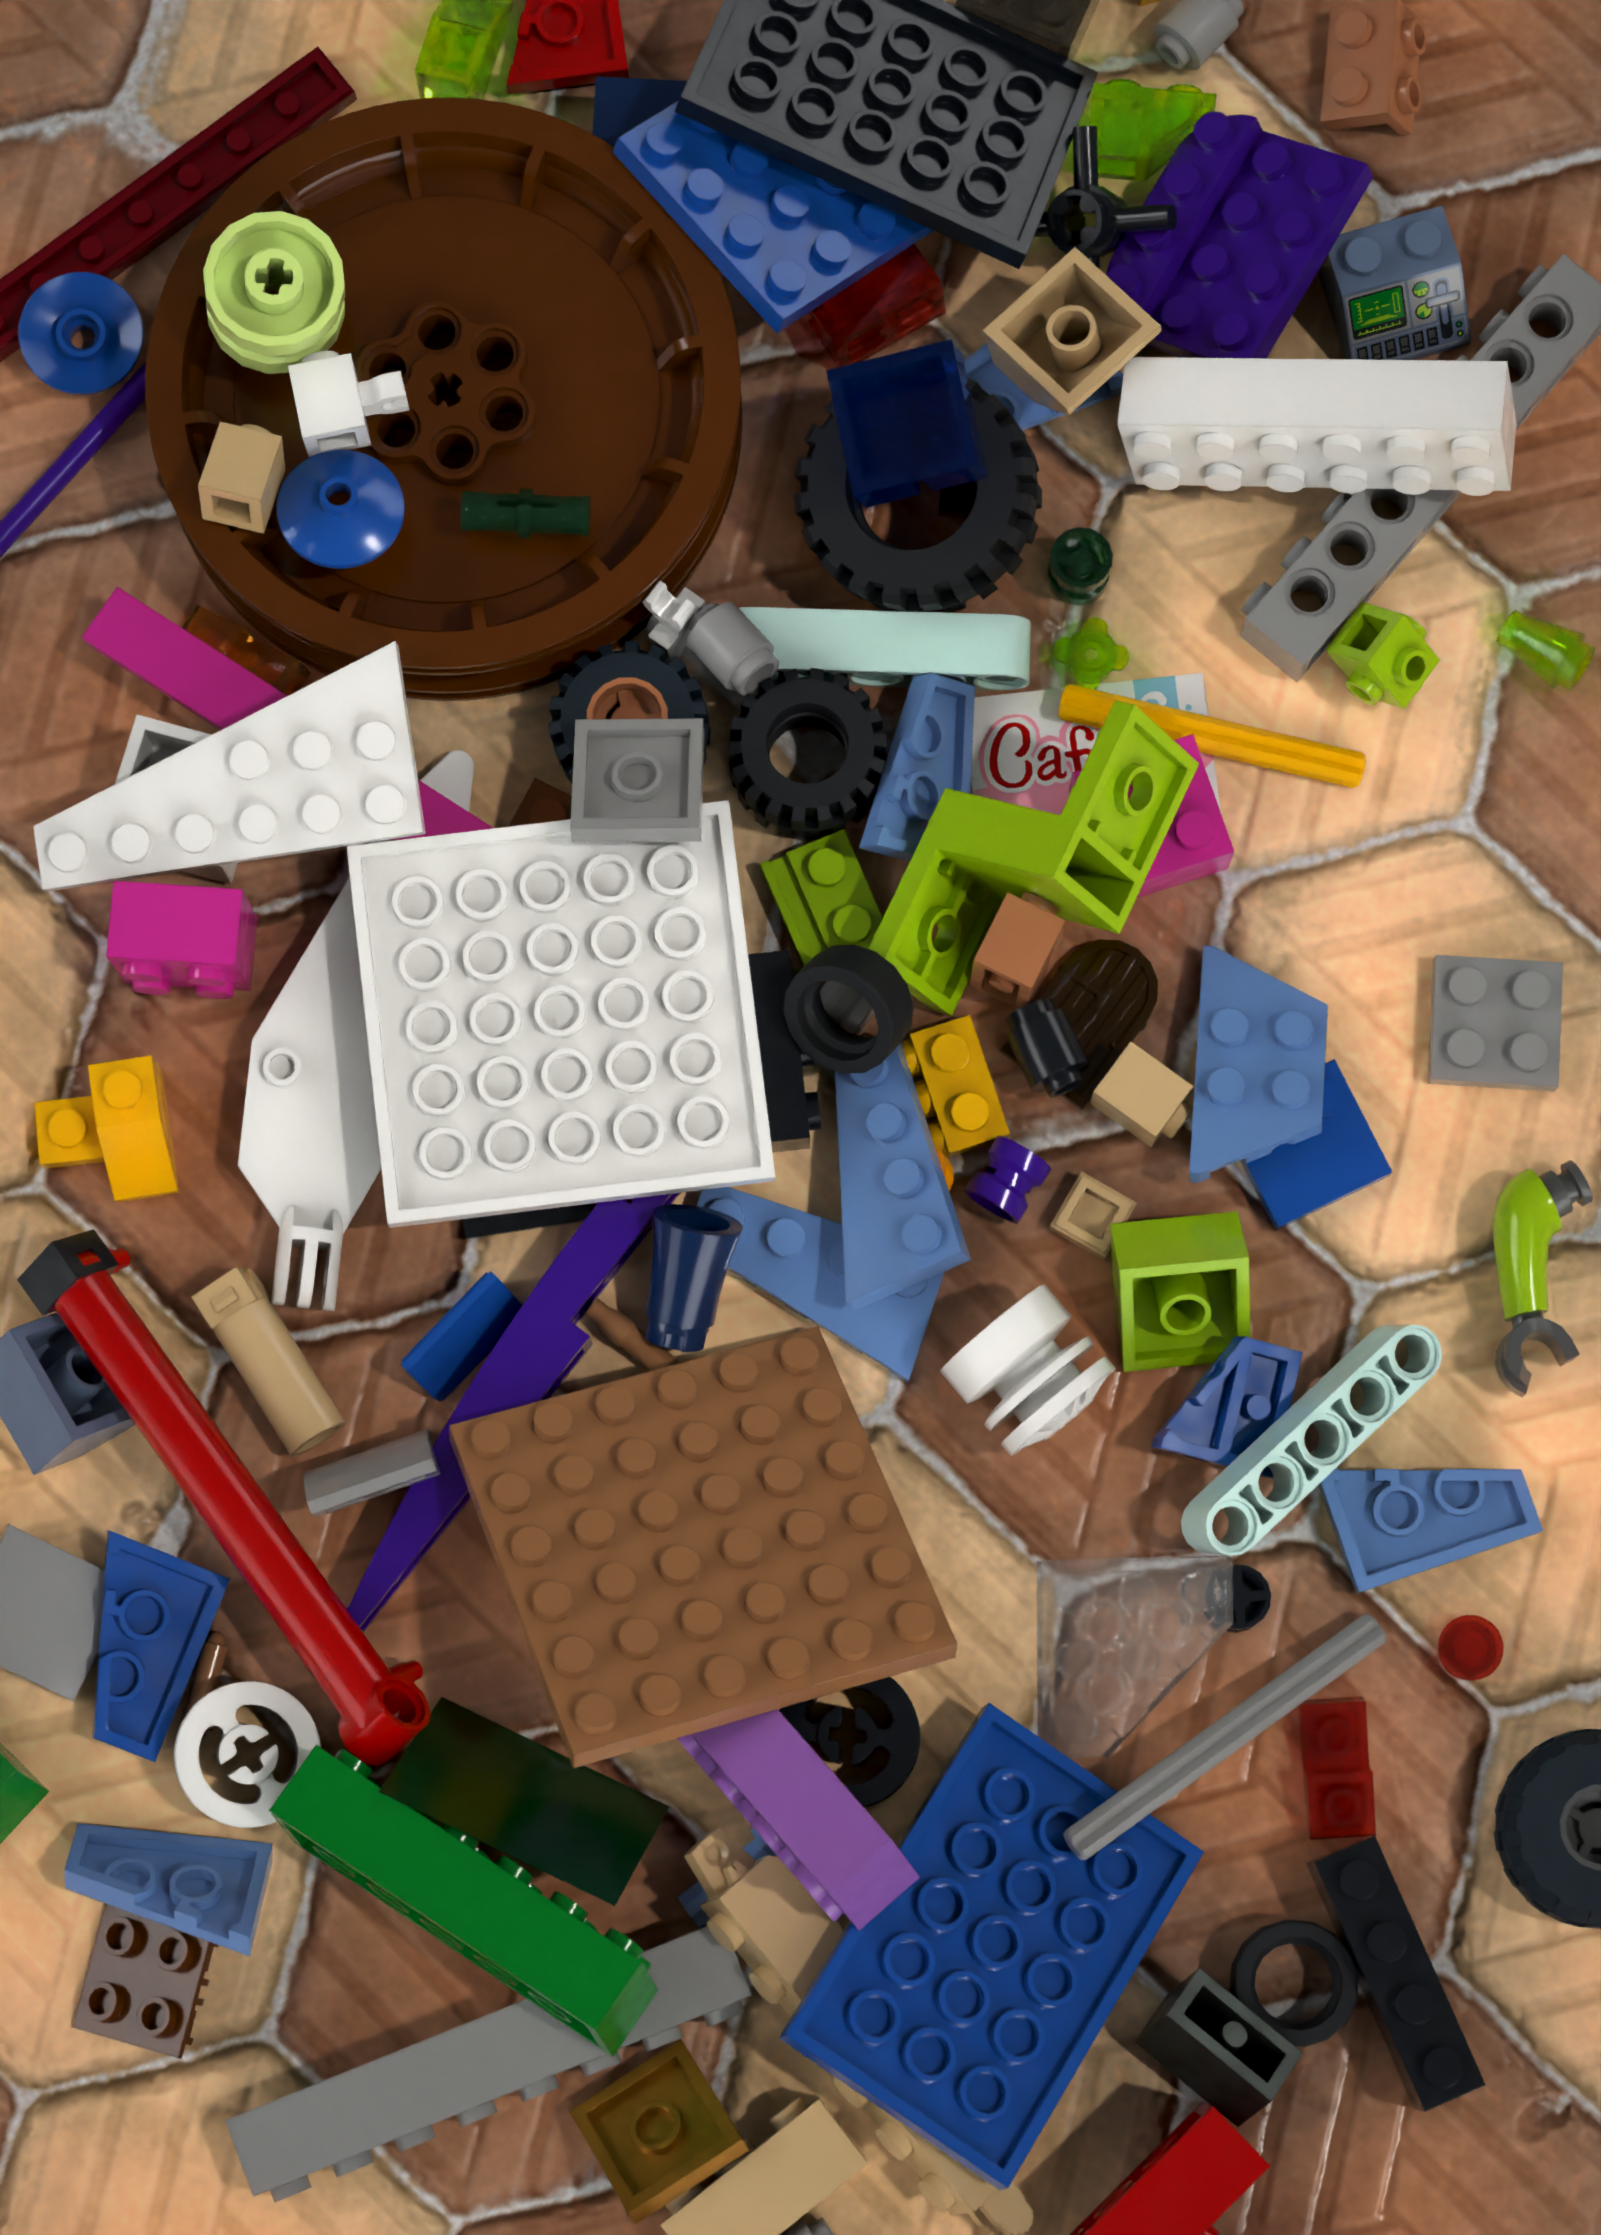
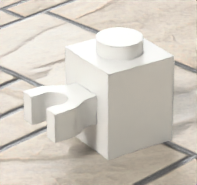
M335 351L315 352L305 356L301 360L302 363L288 366L302 438L309 457L333 450H352L372 446L366 416L409 411L401 371L382 374L370 380L358 382L351 353L339 355Z

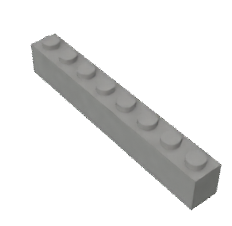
M706 1926L642 1952L641 1956L651 1964L648 1973L659 1991L620 2048L642 2040L645 2050L648 2052L683 2038L679 2024L703 2015L707 2026L710 2027L744 2013L745 2011L740 2000L753 1994L736 1950L730 1952L722 1947ZM525 1999L225 2121L253 2197L270 2190L275 2203L312 2188L308 2174L332 2165L336 2177L342 2176L373 2163L370 2149L394 2140L398 2152H401L435 2138L436 2135L432 2127L434 2123L456 2115L460 2126L463 2127L497 2113L498 2111L494 2103L496 2098L518 2090L524 2102L559 2088L560 2086L555 2076L558 2073L580 2065L584 2077L621 2063L618 2051L614 2057H611Z

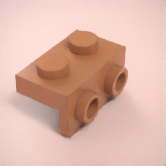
M1372 0L1330 7L1320 120L1330 131L1388 124L1399 136L1413 133L1414 116L1420 110L1422 102L1421 87L1418 81L1419 55H1422L1426 48V31L1421 19L1401 0Z

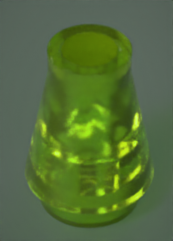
M1514 610L1506 619L1496 641L1509 649L1552 689L1560 685L1569 691L1580 681L1595 652V647L1584 641V633L1526 616L1517 610Z

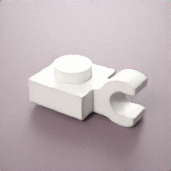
M658 580L643 600L644 606L653 614L647 625V630L650 631L648 641L650 647L655 645L664 649L666 658L672 661L675 657L679 659L687 649V638L691 632L688 629V625L693 616L706 606L705 600L686 587L675 598L667 590L666 584Z

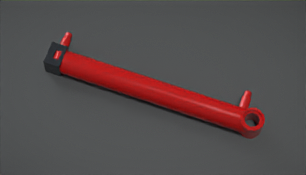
M94 1229L51 1242L17 1281L42 1316L57 1312L340 1714L339 1734L345 1747L352 1755L366 1764L374 1766L385 1764L429 1724L431 1716L429 1703L423 1692L414 1683L423 1676L421 1664L411 1660L409 1662H400L388 1668L110 1276L128 1267L130 1264L129 1253L122 1248L116 1250L108 1249Z

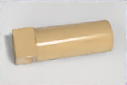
M235 1267L191 1296L210 1328L214 1329L217 1338L291 1457L309 1451L343 1428L346 1424L271 1304L270 1294L252 1269Z

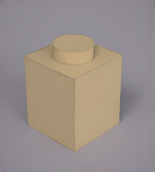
M225 422L219 423L198 484L202 519L264 534L285 473L282 436L271 434L265 428L257 425L245 424L237 426Z
M1130 1041L1093 1091L1090 1104L1149 1147H1152L1161 1134L1172 1140L1193 1112V1108L1185 1103L1193 1085Z

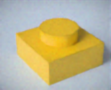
M92 1096L34 1102L39 1164L43 1169L104 1162L96 1130Z

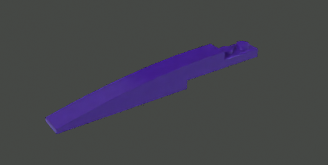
M681 1193L634 1198L631 1203H628L626 1200L597 1203L545 1272L485 1360L434 1443L432 1449L441 1474L410 1486L367 1567L347 1609L363 1633L471 1498L449 1440V1425L551 1398L593 1345L590 1336L576 1326V1324L654 1228V1210L659 1206L673 1204Z

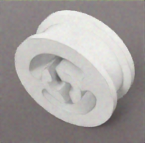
M237 1682L224 1685L207 1693L187 1712L175 1739L174 1766L182 1790L190 1802L202 1813L215 1821L233 1827H261L277 1822L269 1812L270 1808L315 1745L321 1748L318 1730L311 1715L290 1693L267 1683ZM244 1705L263 1707L276 1714L288 1727L295 1747L294 1765L289 1777L284 1782H277L273 1777V1771L278 1761V1748L276 1744L270 1745L258 1754L257 1758L261 1766L256 1771L252 1772L247 1766L243 1765L226 1774L229 1779L237 1783L255 1784L257 1786L259 1795L255 1801L250 1803L232 1802L219 1796L207 1784L199 1765V1746L206 1729L210 1726H217L222 1732V1738L218 1743L216 1751L217 1762L220 1765L237 1753L236 1746L233 1743L237 1738L242 1736L248 1743H253L269 1734L267 1730L260 1726L241 1725L237 1722L235 1717L236 1711Z

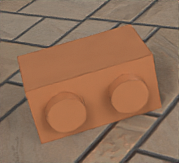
M1007 892L973 960L969 986L1015 1009L1031 1003L1060 945L1066 920L1056 916L1057 907L1031 893L1025 892L1019 898Z

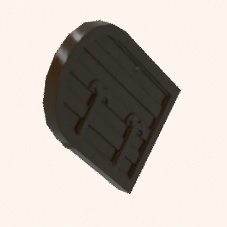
M1099 939L1081 946L1058 967L1057 973L1037 999L1051 998L1056 1009L1064 1010L1090 1063L1089 1067L1081 1073L1084 1080L1083 1083L1070 1092L1061 1095L1080 1110H1083L1090 1101L1093 1091L1130 1041L1133 1042L1139 1032L1145 1029L1147 1021L1157 1003L1158 979L1151 962L1138 948L1120 940ZM1007 1040L1000 1049V1052L1019 1065Z

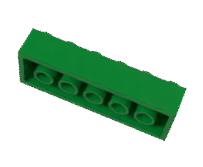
M315 1745L269 1810L291 1840L611 2057H614L659 1991L648 1973L651 1964L641 1956L643 1949L627 1936L611 1927L604 1936L597 1932V1928L585 1919L588 1913L565 1895L555 1891L551 1898L547 1899L543 1896V1892L531 1883L533 1876L503 1855H500L497 1861L493 1863L489 1860V1856L477 1847L479 1844L477 1839L446 1824L439 1827L432 1817L380 1793L379 1790L382 1785L370 1776L373 1771L348 1751L340 1748L337 1754L332 1756Z

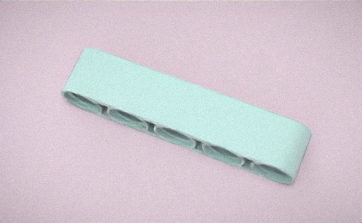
M739 607L744 615L774 646L773 655L779 660L778 669L771 678L774 684L783 681V671L797 669L798 678L810 677V668L824 669V679L834 681L838 673L849 679V686L909 688L913 676L930 672L973 685L975 690H1016L1027 687L1030 684L1031 622L1024 617L1006 614Z
M1385 1325L1371 1331L1190 1501L1183 1511L1181 1519L1182 1534L1187 1543L1195 1550L1209 1554L1234 1556L1241 1555L1250 1550L1435 1374L1442 1358L1441 1344L1436 1335L1427 1327L1420 1325ZM1400 1339L1408 1347L1407 1363L1402 1369L1395 1359V1349ZM1356 1381L1360 1383L1364 1393L1363 1403L1358 1411L1354 1410L1350 1403L1351 1387ZM1310 1424L1315 1425L1319 1434L1318 1446L1312 1454L1308 1452L1304 1441L1305 1432ZM1268 1466L1273 1473L1274 1485L1269 1495L1264 1497L1259 1489L1258 1481L1260 1473ZM1222 1509L1228 1517L1229 1526L1223 1539L1218 1541L1213 1533L1212 1524L1215 1515Z

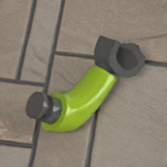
M1572 1160L1561 1164V1173L1558 1175L1552 1170L1540 1176L1532 1169H1526L1509 1180L1496 1201L1493 1216V1237L1504 1320L1507 1322L1512 1321L1513 1329L1502 1339L1496 1350L1495 1366L1499 1378L1509 1391L1520 1397L1526 1395L1532 1376L1526 1369L1521 1356V1344L1524 1341L1537 1340L1546 1344L1560 1367L1573 1361L1580 1355L1571 1337L1563 1327L1549 1319L1543 1318V1314L1549 1311L1547 1263L1550 1240L1554 1234L1562 1229L1560 1218L1573 1211L1572 1203L1577 1201L1581 1206H1585L1593 1200L1592 1192L1583 1173Z

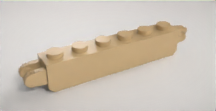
M721 1828L715 1829L704 1836L684 1855L708 1896V1899L700 1905L710 1918L707 1921V1927L722 1947L730 1952L736 1950L752 1969V1972L749 1973V1978L760 1995L772 2004L779 2003L791 2018L842 1936L844 1929L837 1921L833 1922L777 1856L767 1855L754 1860ZM836 2077L833 2078L834 2084L841 2095L854 2107L861 2108L863 2106L879 2127L875 2131L876 2136L884 2148L898 2160L906 2159L920 2176L921 2180L918 2182V2187L933 2207L943 2213L948 2211L951 2216L968 2213L978 2227L982 2226L984 2228L983 2233L987 2232L989 2235H1023L1030 2232L1029 2228L1034 2226L1032 2224L1033 2219H1035L1033 2216L1034 2209L1030 2208L1031 2203L1025 2202V2195L1013 2181L1008 2189L998 2190Z

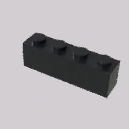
M1376 1837L1363 1838L1306 1863L1339 1939L1352 1954L1359 1976L1358 1982L1414 2109L1426 2112L1485 2086L1483 2077Z

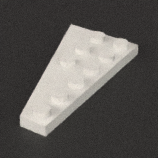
M394 641L34 825L42 890L47 892L426 834L398 644Z

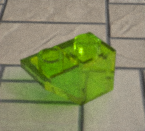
M443 0L432 14L415 68L420 99L454 97L485 100L512 12L513 0Z
M1113 79L1105 84L1093 83L1088 126H1097L1098 178L1145 182L1169 162L1180 143L1194 131V126L1199 118L1215 111L1217 94L1203 93L1200 88L1187 84L1172 85L1167 89L1141 87L1139 83L1128 79Z

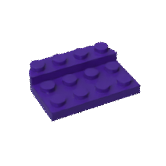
M1209 112L1199 118L1194 126V131L1177 147L1142 205L1173 204L1177 211L1175 229L1126 232L1109 262L1105 275L1161 325L1162 331L1146 345L1147 347L1178 358H1267L1372 181L1373 175L1367 163L1262 130L1256 117L1249 115L1226 116L1221 112Z

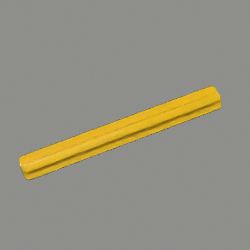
M1073 684L1066 685L1062 691L1058 717L1064 721L1101 729L1116 700L1135 704L1173 740L1193 734L1198 750L1201 753L1350 788L1358 787L1363 778L1366 755L1359 751Z

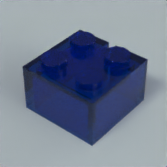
M952 339L826 370L852 493L865 508L920 495L918 484L920 481H925L932 491L989 478L963 356Z

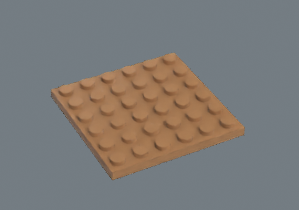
M818 1326L449 1425L451 1446L573 1768L956 1657L958 1643Z

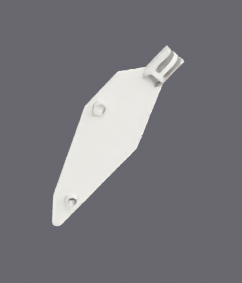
M455 750L448 753L420 781L469 812L474 763L468 753ZM350 877L251 1042L237 1166L279 1227L271 1304L284 1306L290 1271L291 1248L294 1246L301 1248L296 1307L310 1308L317 1252L320 1249L327 1250L321 1309L335 1311L343 1234L381 1170Z

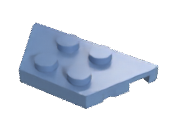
M1203 945L1189 1167L1190 1182L1194 1183L1210 1179V1172L1242 1159L1249 1163L1269 1155L1274 1148L1281 1144H1296L1322 1133L1328 1005L1214 946Z

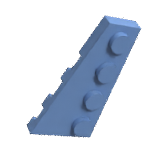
M901 1043L882 1064L865 1073L842 1074L835 1071L846 1303L854 1310H858L971 1260Z
M730 1187L701 1191L696 1206L727 1214L738 1220L743 1226L727 1270L751 1285L764 1290L783 1302L786 1307L805 1319L808 1318L837 1336L839 1340L861 1354L864 1353L888 1368L891 1373L907 1383L909 1382L945 1272L858 1310H854L846 1303L842 1224Z

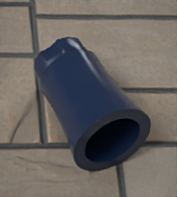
M670 1204L659 1206L654 1210V1248L650 1285L645 1306V1313L648 1316L645 1339L661 1348H670L682 1352L703 1350L709 1328L715 1323L719 1297L729 1262L743 1229L742 1224L738 1220L722 1212L693 1205Z

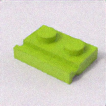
M844 829L786 852V855L780 858L760 863V871L802 967L815 955L834 945L854 944L866 949L869 948L883 917Z

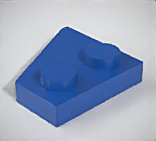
M1235 1336L1155 1435L1151 1447L1227 1468L1290 1408L1303 1352L1245 1336ZM1268 1466L1260 1473V1477L1274 1478Z

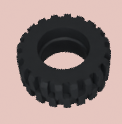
M907 366L888 369V378L875 382L871 375H868L853 383L857 390L856 393L845 401L837 395L824 407L830 414L821 427L814 423L812 424L804 439L810 446L807 457L797 459L795 477L801 482L800 493L794 495L796 514L803 520L805 529L802 533L809 548L818 556L821 561L820 564L842 586L859 599L863 598L872 603L876 608L884 611L932 612L933 610L944 609L947 613H953L966 609L965 601L977 595L984 600L998 590L994 583L1006 571L1010 575L1014 574L1023 562L1019 556L1025 543H1033L1038 529L1034 518L1036 509L1042 508V488L1037 480V472L1040 470L1035 454L1026 440V435L1008 409L994 394L989 395L981 388L978 382L962 374L958 378L949 376L944 368L925 366L923 373H912ZM917 436L941 437L960 448L968 457L973 467L977 493L971 512L961 527L939 544L918 550H906L890 545L873 532L863 513L861 497L868 472L875 461L887 449L898 442Z

